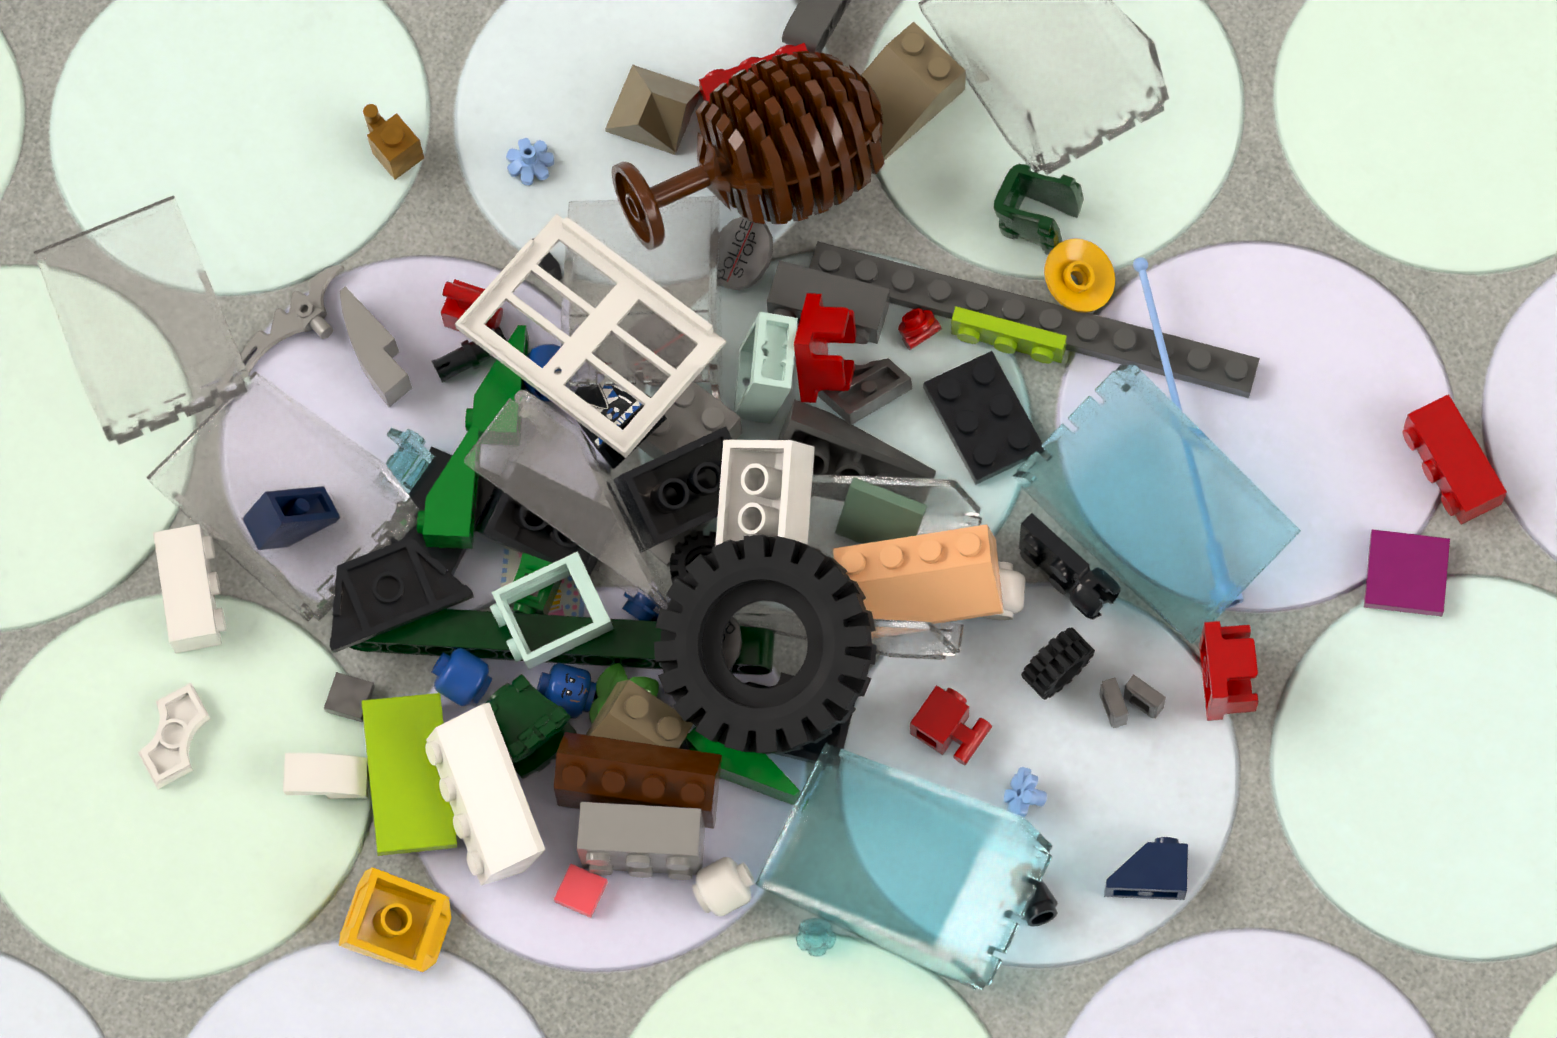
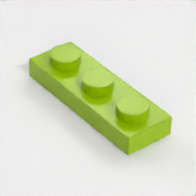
M955 306L951 319V334L956 335L959 340L970 344H977L978 342L987 343L1003 353L1013 354L1020 352L1028 354L1032 359L1041 363L1049 364L1053 361L1062 363L1066 350V335Z

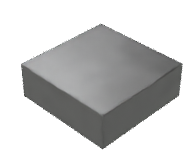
M336 672L324 705L325 712L363 722L361 700L371 699L375 688L374 683Z
M1134 674L1125 685L1124 699L1152 719H1156L1164 708L1166 697Z
M1116 678L1102 681L1099 695L1111 727L1117 728L1126 725L1129 713Z

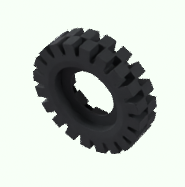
M753 535L744 536V540H728L712 547L714 552L707 556L699 555L685 567L688 573L682 580L675 579L666 596L671 598L667 609L660 608L655 628L661 629V639L654 642L655 662L662 663L663 674L658 676L665 694L673 696L676 702L673 705L674 709L684 721L691 722L697 727L696 732L710 741L724 744V747L742 752L771 754L800 750L806 744L818 743L833 733L831 730L838 723L844 724L856 710L853 706L859 696H865L872 679L867 677L870 664L875 665L877 645L872 644L871 632L876 631L872 611L866 610L863 600L866 599L858 583L848 577L846 574L847 570L834 558L826 556L819 549L796 540L780 536ZM758 601H774L791 609L801 620L807 635V654L802 667L792 679L774 688H755L741 682L729 670L723 655L722 641L728 622L741 608Z

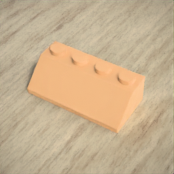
M987 524L833 548L834 559L847 570L846 574L848 577L858 583L866 597L863 602L866 610L872 611L876 631L871 633L1004 613L996 538Z

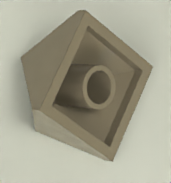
M632 65L605 130L608 133L676 155L699 100L700 87Z

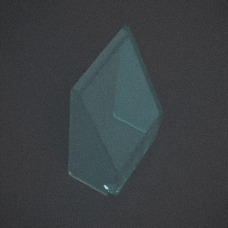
M1120 365L1095 389V392L1104 400L1101 405L1091 396H1088L1068 417V420L1077 429L1072 432L1062 423L1041 445L1050 457L1045 460L1035 451L1016 470L1017 472L1013 477L1022 485L1021 488L1070 536L1181 636L1193 644L1202 634L1204 622L1215 621L1301 530L1136 365Z
M825 743L755 884L759 888L925 970L974 990L976 988L983 990L985 985L991 986L1002 963L1000 958L993 955L994 951L1006 954L1020 926L1019 923L1010 919L1012 914L1023 918L1037 890L1035 886L1027 882L1029 878L1041 882L1053 857L1049 854L1053 845L1027 819L1020 815Z

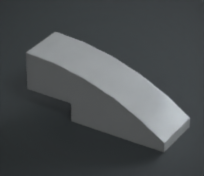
M345 286L340 290V299L352 347L363 372L374 390L390 407L412 389L408 374L393 359L399 353L395 338Z

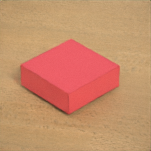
M570 864L554 901L591 918L608 881L606 878L589 873V871Z

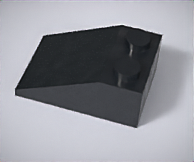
M726 426L613 479L646 550L718 517L723 440H732Z
M508 461L475 531L521 554L526 553L551 563L578 551L590 576L620 513L519 463Z

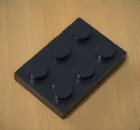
M992 351L923 383V389L975 485L1045 451L1044 445Z

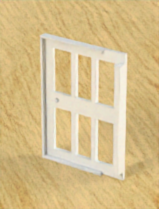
M558 214L549 221L533 240L530 239L455 323L456 328L625 458L726 344V340L714 332L713 326L570 218L566 217L563 219ZM559 241L616 283V286L596 308L592 307L538 266ZM530 273L534 274L588 315L571 337L513 294ZM505 301L564 344L543 368L485 325ZM638 301L697 344L677 369L673 368L618 326ZM610 333L669 376L651 398L593 355ZM585 362L589 363L644 405L624 430L565 386Z

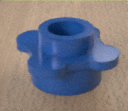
M626 592L623 596L628 598V600L622 607L623 610L638 620L651 621L654 616L658 618L659 614L653 611L657 603L640 592H637L634 598Z

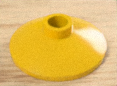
M1068 239L1056 245L1047 256L1044 267L1045 281L1050 293L1061 305L1075 312L1087 313L1101 308L1109 301L1115 288V272L1110 259L1097 245L1084 239ZM1071 275L1077 278L1078 285L1072 280Z

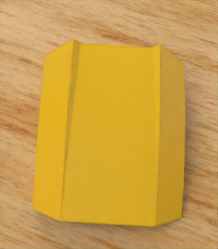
M372 867L364 872L356 887L347 917L340 932L339 946L374 959L423 973L437 962L452 918L449 897Z

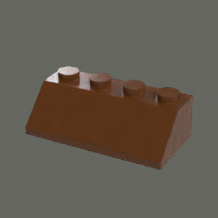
M565 732L556 754L554 792L557 805L580 809L581 802L698 808L702 810L705 828L714 829L722 755Z

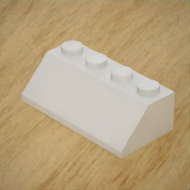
M723 440L715 546L728 540H744V536L753 535L780 536L808 544L815 447L792 440Z
M488 702L436 727L426 739L427 743L425 746L428 760L432 765H436L441 778L439 781L441 795L446 802H450L455 815L453 817L455 832L460 839H464L467 847L468 867L474 876L477 875L481 886L525 872L545 851L496 718Z

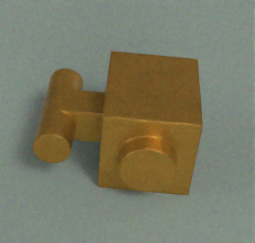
M368 104L364 107L363 114L369 130L367 137L372 154L396 180L424 159L420 140L397 113L385 121L379 114L376 105Z

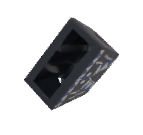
M607 377L597 386L591 382H584L575 392L576 395L622 430L644 407L643 404ZM665 415L660 418L633 451L667 419ZM578 422L611 468L615 469L625 457Z

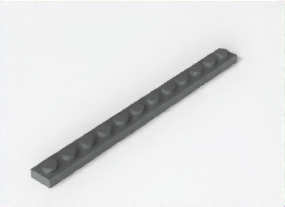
M817 241L809 268L889 288L890 303L911 309L930 310L934 315L952 319L955 306L1066 335V350L1165 376L1154 330L1091 313L1075 312L1057 304ZM1162 333L1175 379L1249 398L1260 358Z

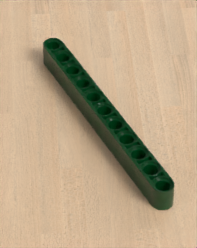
M444 609L349 647L364 652L441 656L443 652L450 656L454 650L462 648L479 659L515 661L506 642L513 638L507 624L499 627L491 611ZM513 613L531 652L593 623L591 617ZM610 619L613 630L564 652L545 663L611 666L620 663L623 667L663 670L662 663L655 662L654 642L661 639V629L655 628L657 621ZM740 626L742 646L740 655L730 671L732 674L766 675L771 673L775 633L766 628Z

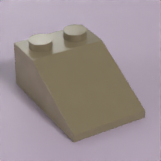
M912 22L889 42L861 74L876 92L881 104L884 125L882 127V143L880 142L884 161L965 90L966 70L915 22Z

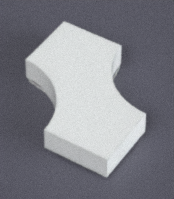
M192 683L156 701L160 714L158 730L151 742L138 752L157 789L193 771L189 759L190 744L197 730L210 720Z

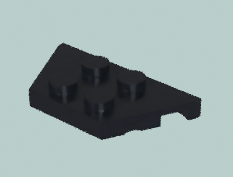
M411 537L337 565L330 649L332 654L437 613L474 598L473 592L467 585L462 584L443 564L425 552V549Z

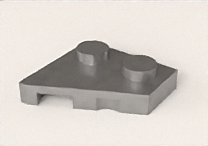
M887 358L871 361L866 365H855L849 391L821 390L818 393V397L849 425H852L912 390V381L904 371Z

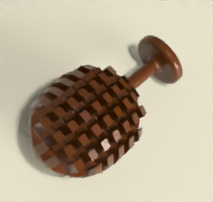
M809 51L793 52V55H787V53L773 56L772 60L768 62L765 59L752 64L748 72L746 69L737 72L729 79L728 85L727 83H722L710 93V104L709 101L704 100L695 111L701 134L698 132L697 167L652 187H649L640 171L633 164L620 162L612 167L611 173L614 189L632 231L646 249L653 250L661 246L665 239V229L659 208L706 187L729 210H731L730 203L748 221L765 224V220L776 225L787 224L791 219L793 221L805 220L809 218L808 216L812 215V212H814V215H819L828 211L833 206V203L834 205L843 203L852 196L853 192H858L871 182V174H877L885 164L880 142L882 143V127L884 125L883 112L876 92L862 75L860 76L853 67L849 65V69L847 66H843V62L838 58L822 52H815L814 54L809 53Z

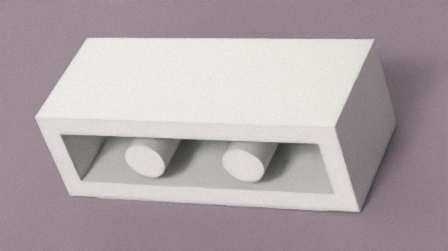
M200 524L153 532L168 637L175 653L222 645L220 632L226 631V622L223 609L216 608L215 595L221 594L217 572H211L209 559L215 558V549L211 535L205 536Z

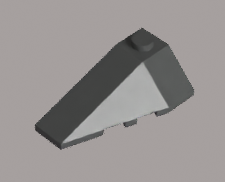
M796 399L793 401L778 440H792L815 447L811 498H813L814 494L836 496V500H845L851 482L855 477L923 503L936 475V470L858 427L849 425L845 420Z

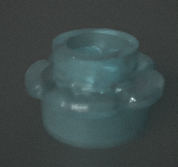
M820 917L804 920L798 927L799 934L796 936L798 947L802 951H808L810 956L818 957L824 955L826 950L831 949L836 942V934L831 930V923ZM817 933L819 934L820 938L818 940H813L812 935Z

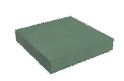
M854 477L849 487L835 533L861 544L916 536L927 505Z

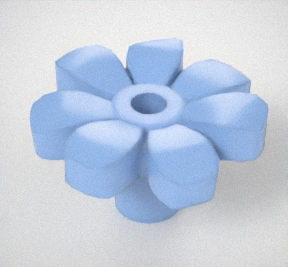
M524 138L518 141L519 150L509 149L506 158L510 164L507 169L512 177L521 174L520 179L524 185H532L534 175L541 181L549 177L546 167L554 164L553 153L547 152V144L544 141L538 140L532 146L530 140Z
M1019 768L1018 773L1014 775L1010 783L1013 789L1005 790L1004 802L1009 803L1008 813L1011 817L1024 818L1028 813L1029 805L1042 807L1047 800V793L1045 791L1035 789L1038 784V776L1031 774V769Z

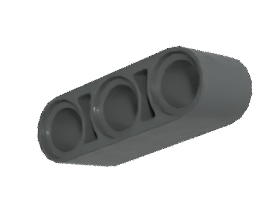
M800 0L786 24L782 35V42L795 46L805 43L809 53L822 52L851 0Z

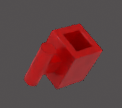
M454 279L453 283L447 281L442 293L447 298L440 312L444 326L459 331L455 323L485 289ZM500 307L485 324L491 330L499 327L503 316V308Z
M936 685L910 722V734L942 755L954 740L960 746L953 755V758L959 763L966 765L991 730L992 725L983 718H979L972 729L964 725L969 718V706L966 704V698L952 688H947L945 691Z

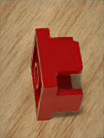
M816 293L806 294L794 341L801 402L816 403L818 393L821 390L849 391L855 370L853 360H845L840 355H828L827 344L855 343L856 325L854 311L846 307H824L822 294Z
M1220 621L1204 622L1199 652L1207 721L1223 720L1225 714L1255 712L1259 702L1258 694L1252 693L1251 679L1257 677L1258 668L1255 641L1253 638H1250V625L1221 627Z

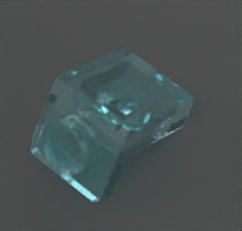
M391 428L386 435L399 448L389 457L378 479L387 487L409 494L435 456L424 447L426 441L418 433L410 429L403 432Z

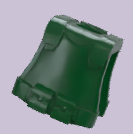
M1017 164L1007 173L994 200V211L999 218V229L1007 238L1018 239V237H1021L1041 246L1045 254L1048 255L1056 245L1063 242L1056 221L1045 215L1019 210L1024 198L1028 197L1077 218L1084 201L1081 185L1076 182L1075 178L1064 174L1061 178H1055L1032 172L1031 166L1026 164Z
M522 674L515 678L511 685L507 683L492 694L490 700L486 702H489L515 771L522 779L536 771L540 772L553 759H556L557 750L565 732L577 733L568 722L571 717L566 710L543 696Z

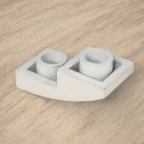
M285 753L283 792L286 795H326L329 799L368 798L369 772L366 757L323 753Z

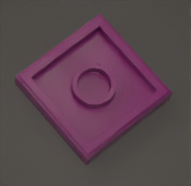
M1372 529L1364 608L1442 617L1445 604L1450 539Z

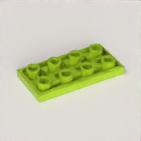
M440 693L361 700L377 856L457 848L456 832L453 825L454 813L450 802H446L441 795L439 788L440 775L436 765H432L429 762L425 749L428 736L436 727L444 724Z

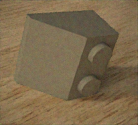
M631 680L617 682L586 735L680 748L693 723L684 721L674 708Z

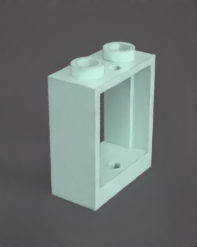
M759 312L739 350L734 412L741 419L771 424L789 394L792 386L795 354L794 341L798 318ZM748 380L750 382L749 386L743 385L742 381Z
M578 551L492 592L496 603L491 605L490 609L499 627L507 624L513 637L506 641L515 661L524 660L528 670L614 629ZM571 575L593 623L531 652L509 604Z

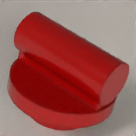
M917 308L907 312L902 317L898 330L905 346L912 350L942 330V327L932 311Z

